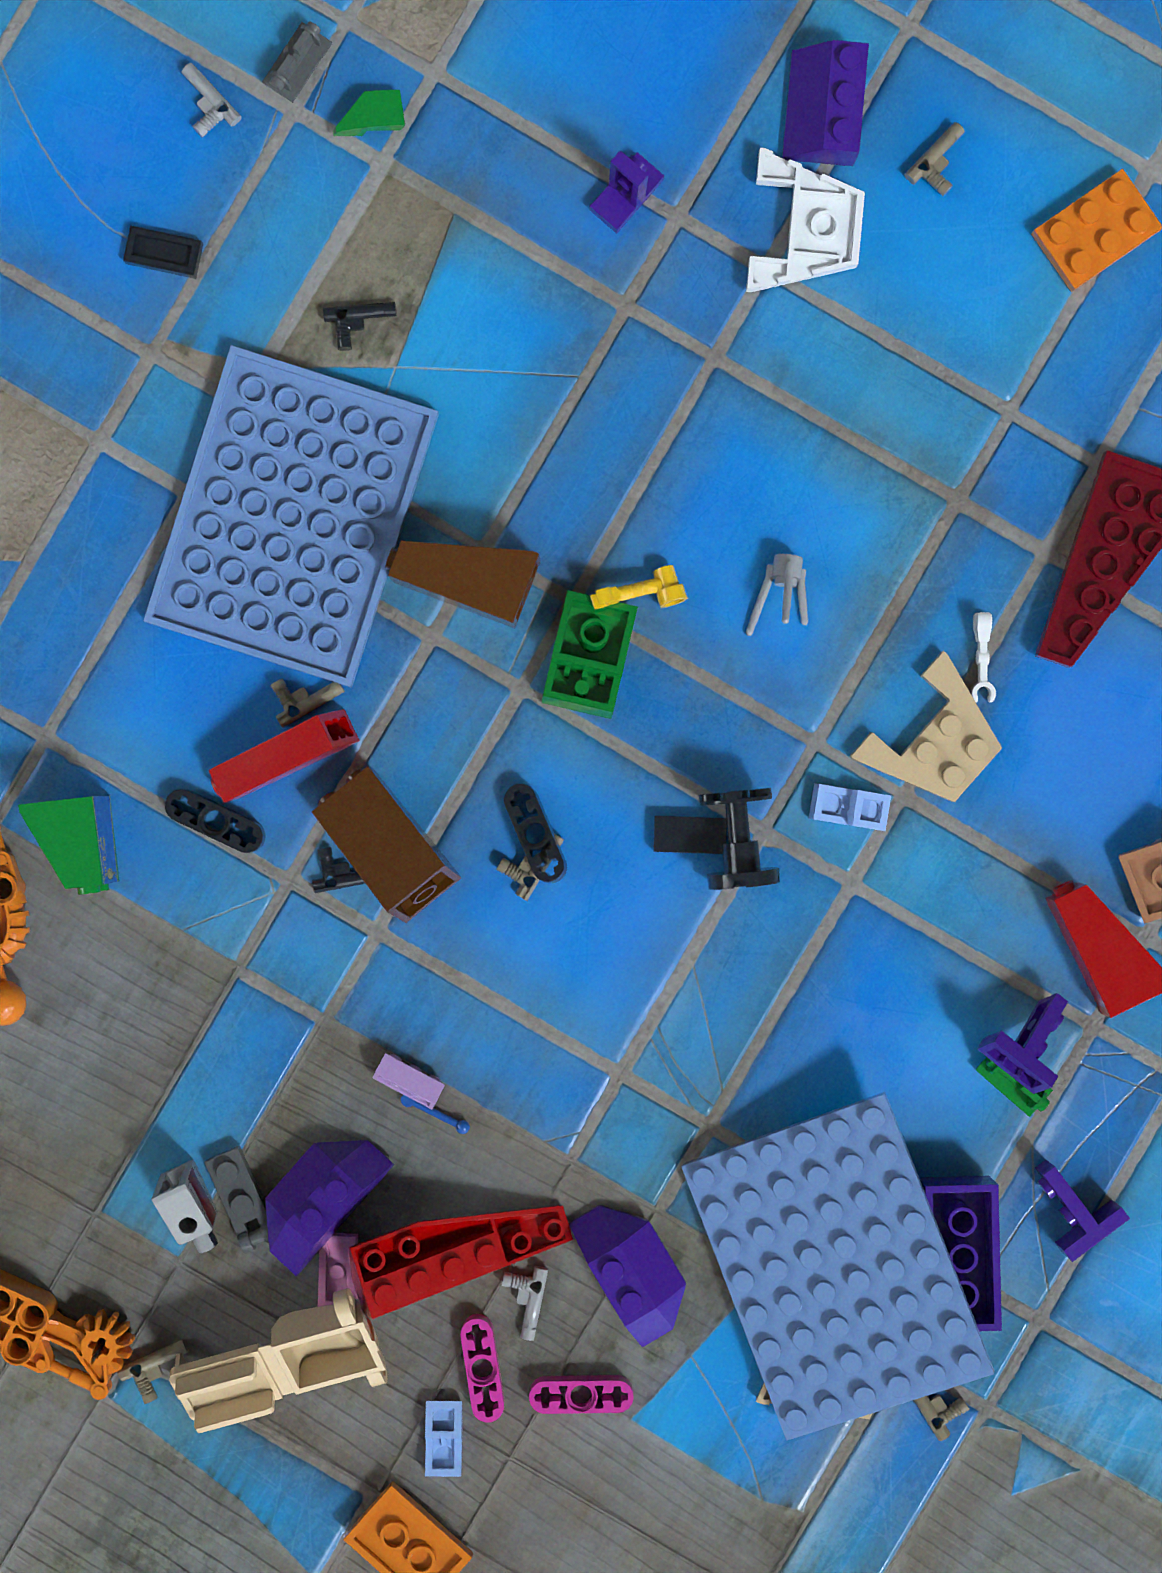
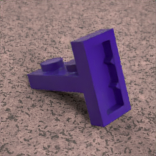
M620 150L610 161L609 185L590 205V211L617 234L662 183L664 175L638 152L628 157Z
M1058 993L1039 1000L1015 1041L1001 1030L983 1038L977 1050L1031 1093L1035 1094L1052 1088L1058 1075L1040 1062L1038 1058L1045 1052L1048 1046L1045 1041L1050 1032L1056 1030L1062 1023L1064 1015L1061 1013L1068 1001Z
M1045 1160L1035 1167L1042 1177L1037 1181L1050 1199L1054 1196L1057 1197L1063 1205L1059 1209L1060 1214L1073 1228L1055 1241L1061 1252L1071 1262L1075 1261L1130 1219L1124 1209L1112 1199L1093 1214H1090L1053 1164Z

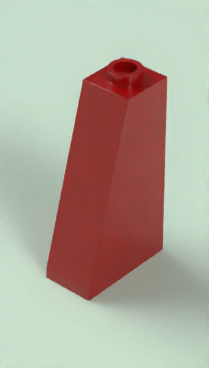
M345 709L316 715L208 770L212 777V787L224 803L236 800L341 751L360 740Z
M1070 880L1053 888L1054 894L1045 899L1101 1014L1112 1018L1162 994V967L1087 884H1074L1073 880Z

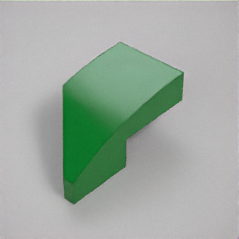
M400 90L364 91L335 127L333 136H363L366 131L402 130L405 126Z

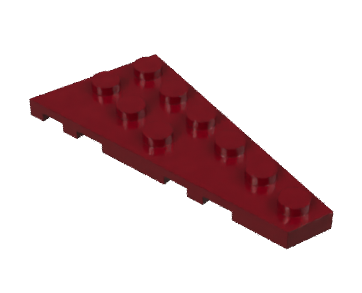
M1108 450L1103 453L1035 657L1067 668L1073 667L1098 634V630L1110 614L1119 606L1128 590L1135 585L1162 549L1161 468Z

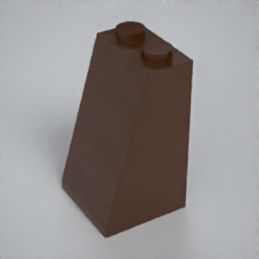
M401 541L398 549L392 547L385 568L389 569L388 576L398 585L515 629L540 565V555L537 552L528 550Z
M369 766L353 772L346 779L344 786L336 792H330L323 796L318 802V807L312 811L313 815L384 909L405 923L461 879L458 872L381 777Z

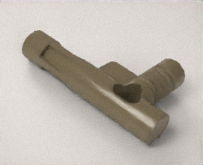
M954 122L904 174L905 178L914 185L923 177L944 196L953 185L948 180H945L946 178L943 175H940L949 164V161L943 154L965 132L963 127L959 123ZM924 163L928 170H921L918 166Z
M283 678L270 685L285 711L276 715L282 728L345 692L343 686L336 682L330 683L310 696L305 688H300L294 693H290ZM291 705L300 710V713L294 717L290 716Z
M555 834L559 846H561L564 839ZM551 844L540 851L545 861V866L541 868V872H545L552 861L548 858L545 851L552 849ZM503 857L496 868L497 871L502 874L505 873V875H508L514 881L517 880V883L521 884L515 894L528 901L540 880L534 875L527 857L523 858L518 867ZM530 876L535 878L531 887L525 885L524 877Z
M185 1339L179 1340L123 1365L122 1369L117 1371L120 1380L125 1381L133 1377L136 1385H138L137 1388H139L144 1404L154 1401L158 1396L150 1382L163 1375L160 1367L161 1364L176 1358L178 1353L183 1355L189 1352L188 1343ZM140 1365L141 1373L136 1372L132 1367Z
M936 1395L931 1399L925 1396L914 1400L938 1441L945 1440L951 1434L945 1424L961 1415V1413L964 1414L970 1410L963 1397L955 1400L949 1406H946L940 1395ZM941 1418L938 1425H934L931 1420Z

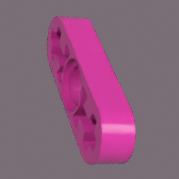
M473 1314L467 1317L462 1324L460 1334L472 1412L478 1420L489 1423L496 1421L503 1413L505 1403L493 1324L485 1315ZM475 1324H479L480 1330L487 1331L482 1335V1349L477 1351L475 1336L468 1335ZM479 1359H486L491 1362L493 1371L486 1377H479L473 1372V1363ZM489 1386L491 1401L498 1402L493 1405L492 1411H486L484 1405L479 1406V1404L483 1403V1387Z
M621 1375L541 1376L533 1381L529 1390V1401L532 1408L542 1414L621 1413L630 1408L634 1399L631 1382ZM583 1385L591 1390L592 1396L589 1401L577 1403L572 1399L571 1392L576 1386ZM560 1386H566V1403H561V1395L550 1396L547 1403L542 1402L541 1396H535V1394L541 1393L542 1387H549L551 1394H561ZM596 1386H602V1393H612L615 1386H620L621 1391L627 1393V1395H622L619 1402H615L612 1395H602V1403H597Z

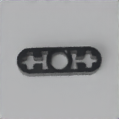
M515 784L507 790L504 797L507 812L536 878L546 883H556L566 874L567 863L537 792L528 785ZM519 792L525 796H530V799L526 801V806L529 813L534 814L537 811L538 816L526 818L523 809L519 806H514L513 803L518 800L517 794ZM520 818H526L521 823L519 821ZM535 823L541 824L545 829L544 839L537 844L530 843L526 837L528 827ZM550 844L552 849L545 850L547 856L552 861H558V865L554 867L555 874L552 876L547 872H541V868L545 866L542 854L537 853L535 856L533 855V851L543 850Z
M186 789L175 790L166 798L165 811L172 820L243 853H250L260 849L265 842V830L261 824L193 791ZM185 796L188 797L187 804L195 809H200L201 803L206 805L199 813L197 824L192 821L197 815L191 812H183L181 815L177 813L179 808L174 805L176 799L183 800ZM214 810L221 812L225 817L224 827L217 832L211 831L206 825L207 815ZM233 818L239 821L234 827L243 831L248 830L250 827L254 829L253 835L257 837L256 842H249L244 846L242 844L243 837L238 834L231 833L230 839L225 837L232 828Z

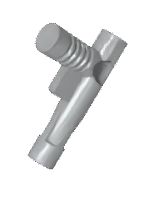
M192 63L187 64L183 68L182 74L204 96L197 102V105L205 116L193 125L194 130L203 138L211 128H214L213 126H216V123L218 124L223 119L232 127L235 126L242 116ZM221 105L228 108V111L218 112Z
M534 1266L532 1277L519 1276V1274L516 1275L515 1273L512 1275L509 1272L503 1273L501 1286H511V1288L514 1287L515 1289L518 1287L517 1303L526 1305L520 1338L533 1341L535 1338L548 1274V1268ZM541 1281V1286L538 1290L534 1289L530 1284Z

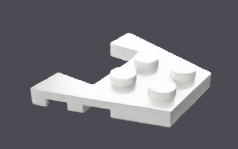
M760 148L756 185L793 188L787 259L750 256L746 292H755L856 268L859 262L865 192L823 173L819 175L802 167V164L791 159L787 161L773 155V151L766 148Z

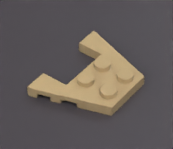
M943 651L920 677L947 700V703L899 756L878 736L870 732L849 757L856 762L898 778L929 793L955 802L1002 747L950 657Z

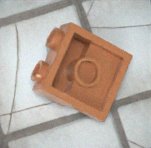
M1162 838L1155 840L1152 844L1119 854L1118 856L1144 924L1162 918Z

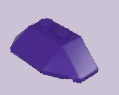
M368 1140L313 1143L265 1198L269 1251L295 1276H298L395 1164Z
M598 1205L569 1222V1226L588 1266L622 1323L641 1347L673 1330L686 1287V1281L648 1219L609 1209V1207Z

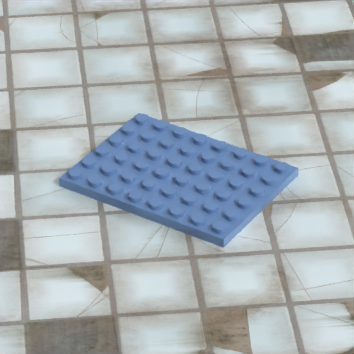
M231 345L143 621L352 688L389 573V569L385 568L386 561L392 547L397 548L439 412Z
M885 1092L683 1163L681 1166L786 1441L994 1374L993 1365Z

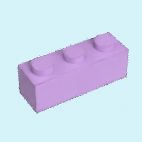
M385 1053L373 1076V1079L431 1110L445 1086L438 1077L434 1075L427 1076L422 1073L419 1067L403 1063L402 1059L394 1054L388 1055Z

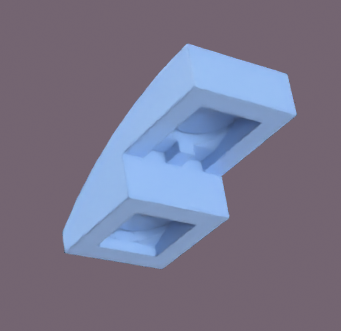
M814 783L808 819L886 831L891 796Z
M426 1401L425 1476H462V1401Z

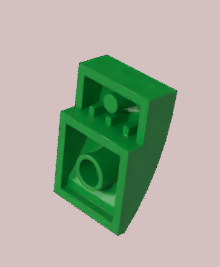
M567 590L542 696L543 704L612 719L638 606L618 602L604 608L594 609L590 595Z

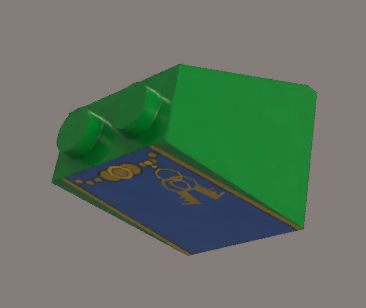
M90 796L18 805L19 813L65 889L77 888L78 895L98 893L109 890V883L120 881L110 796Z

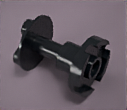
M771 788L749 790L750 797L748 790L721 793V796L720 793L699 795L700 806L725 804L729 843L722 844L724 871L707 874L709 890L734 889V887L744 886L746 888L780 882L778 867L761 868L758 840L750 839L747 802L772 799Z

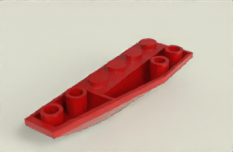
M563 1205L417 1221L349 1247L351 1276L363 1313L369 1318L375 1319L572 1241L573 1236Z

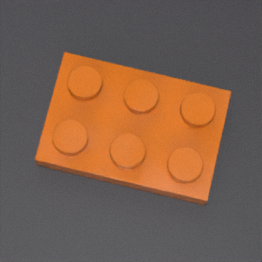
M1121 169L1037 227L1031 235L1072 293L1160 232L1162 224L1124 169Z
M394 1481L388 1485L346 1532L343 1539L380 1573H459L473 1557V1552Z

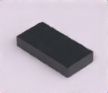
M130 226L123 261L125 264L196 279L203 242L192 238Z
M654 816L653 852L723 854L722 844L726 843L727 819Z

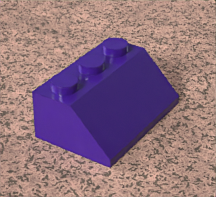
M830 40L792 50L782 152L783 159L787 161L791 159L798 162L842 166L854 165L860 151L869 43Z

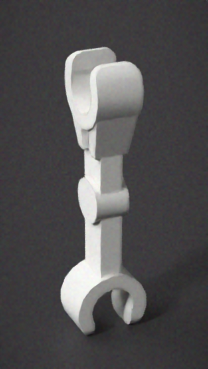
M980 612L973 615V630L976 642H978V650L976 651L978 682L973 684L970 694L975 702H978L977 691L981 687H985L988 690V702H993L996 697L995 687L987 682V665L990 658L987 642H989L992 629V614L989 612Z

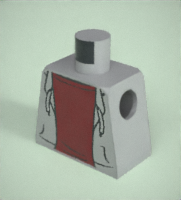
M194 1159L162 1173L151 1200L174 1239L179 1245L192 1240L199 1253L211 1250L218 1244V1240L212 1231L217 1216V1209Z

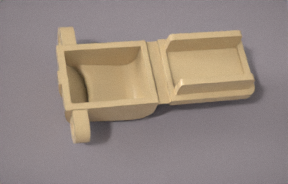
M347 1288L333 1292L332 1305L294 1311L279 1317L271 1329V1344L260 1347L257 1343L189 1363L186 1362L182 1353L176 1354L175 1367L170 1370L169 1382L189 1417L194 1420V1428L197 1433H203L271 1414L274 1412L275 1400L282 1399L283 1395L294 1392L297 1395L362 1376H366L371 1387L386 1384L388 1376L385 1359L370 1319L364 1315L360 1304L354 1298L351 1290Z

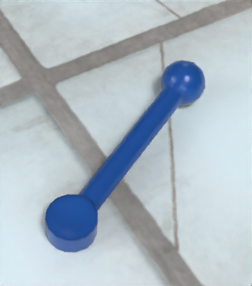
M405 1095L401 1097L403 1106H414L456 1127L457 1132L460 1134H466L470 1129L469 1123L465 1120L458 1121L434 1108L431 1110Z

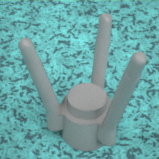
M777 554L774 556V564L767 565L766 576L746 630L747 636L753 634L773 579H775L776 586L784 587L782 622L784 624L789 622L792 588L797 586L802 625L808 624L805 588L806 569H802V557L791 554Z

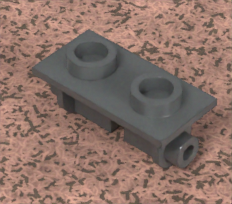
M309 21L307 25L301 22L262 83L293 103L331 46L332 41L319 34L321 29L313 22Z

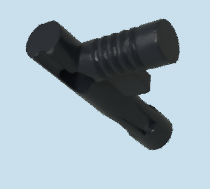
M385 302L324 307V321L336 322L338 350L348 351L352 349L350 332L364 330V319L397 316L396 303ZM347 312L343 320L337 317V313Z
M331 847L317 849L323 878L312 880L315 894L365 884L356 871L351 872L348 862L333 863ZM332 876L337 885L326 886L327 877Z

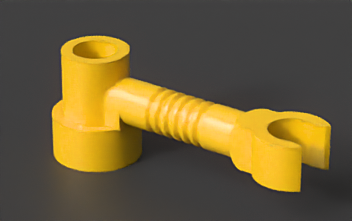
M673 565L654 570L653 579L620 587L614 586L598 589L595 591L596 594L590 595L594 609L604 608L620 601L652 593L656 594L661 608L679 604L688 598L684 585L678 582Z

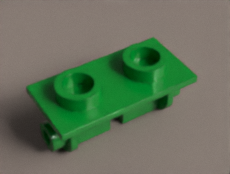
M987 1057L975 1069L1029 1117L1037 1109L1040 1112L1044 1111L1050 1103L1047 1097L1053 1091L1051 1088L1033 1094Z

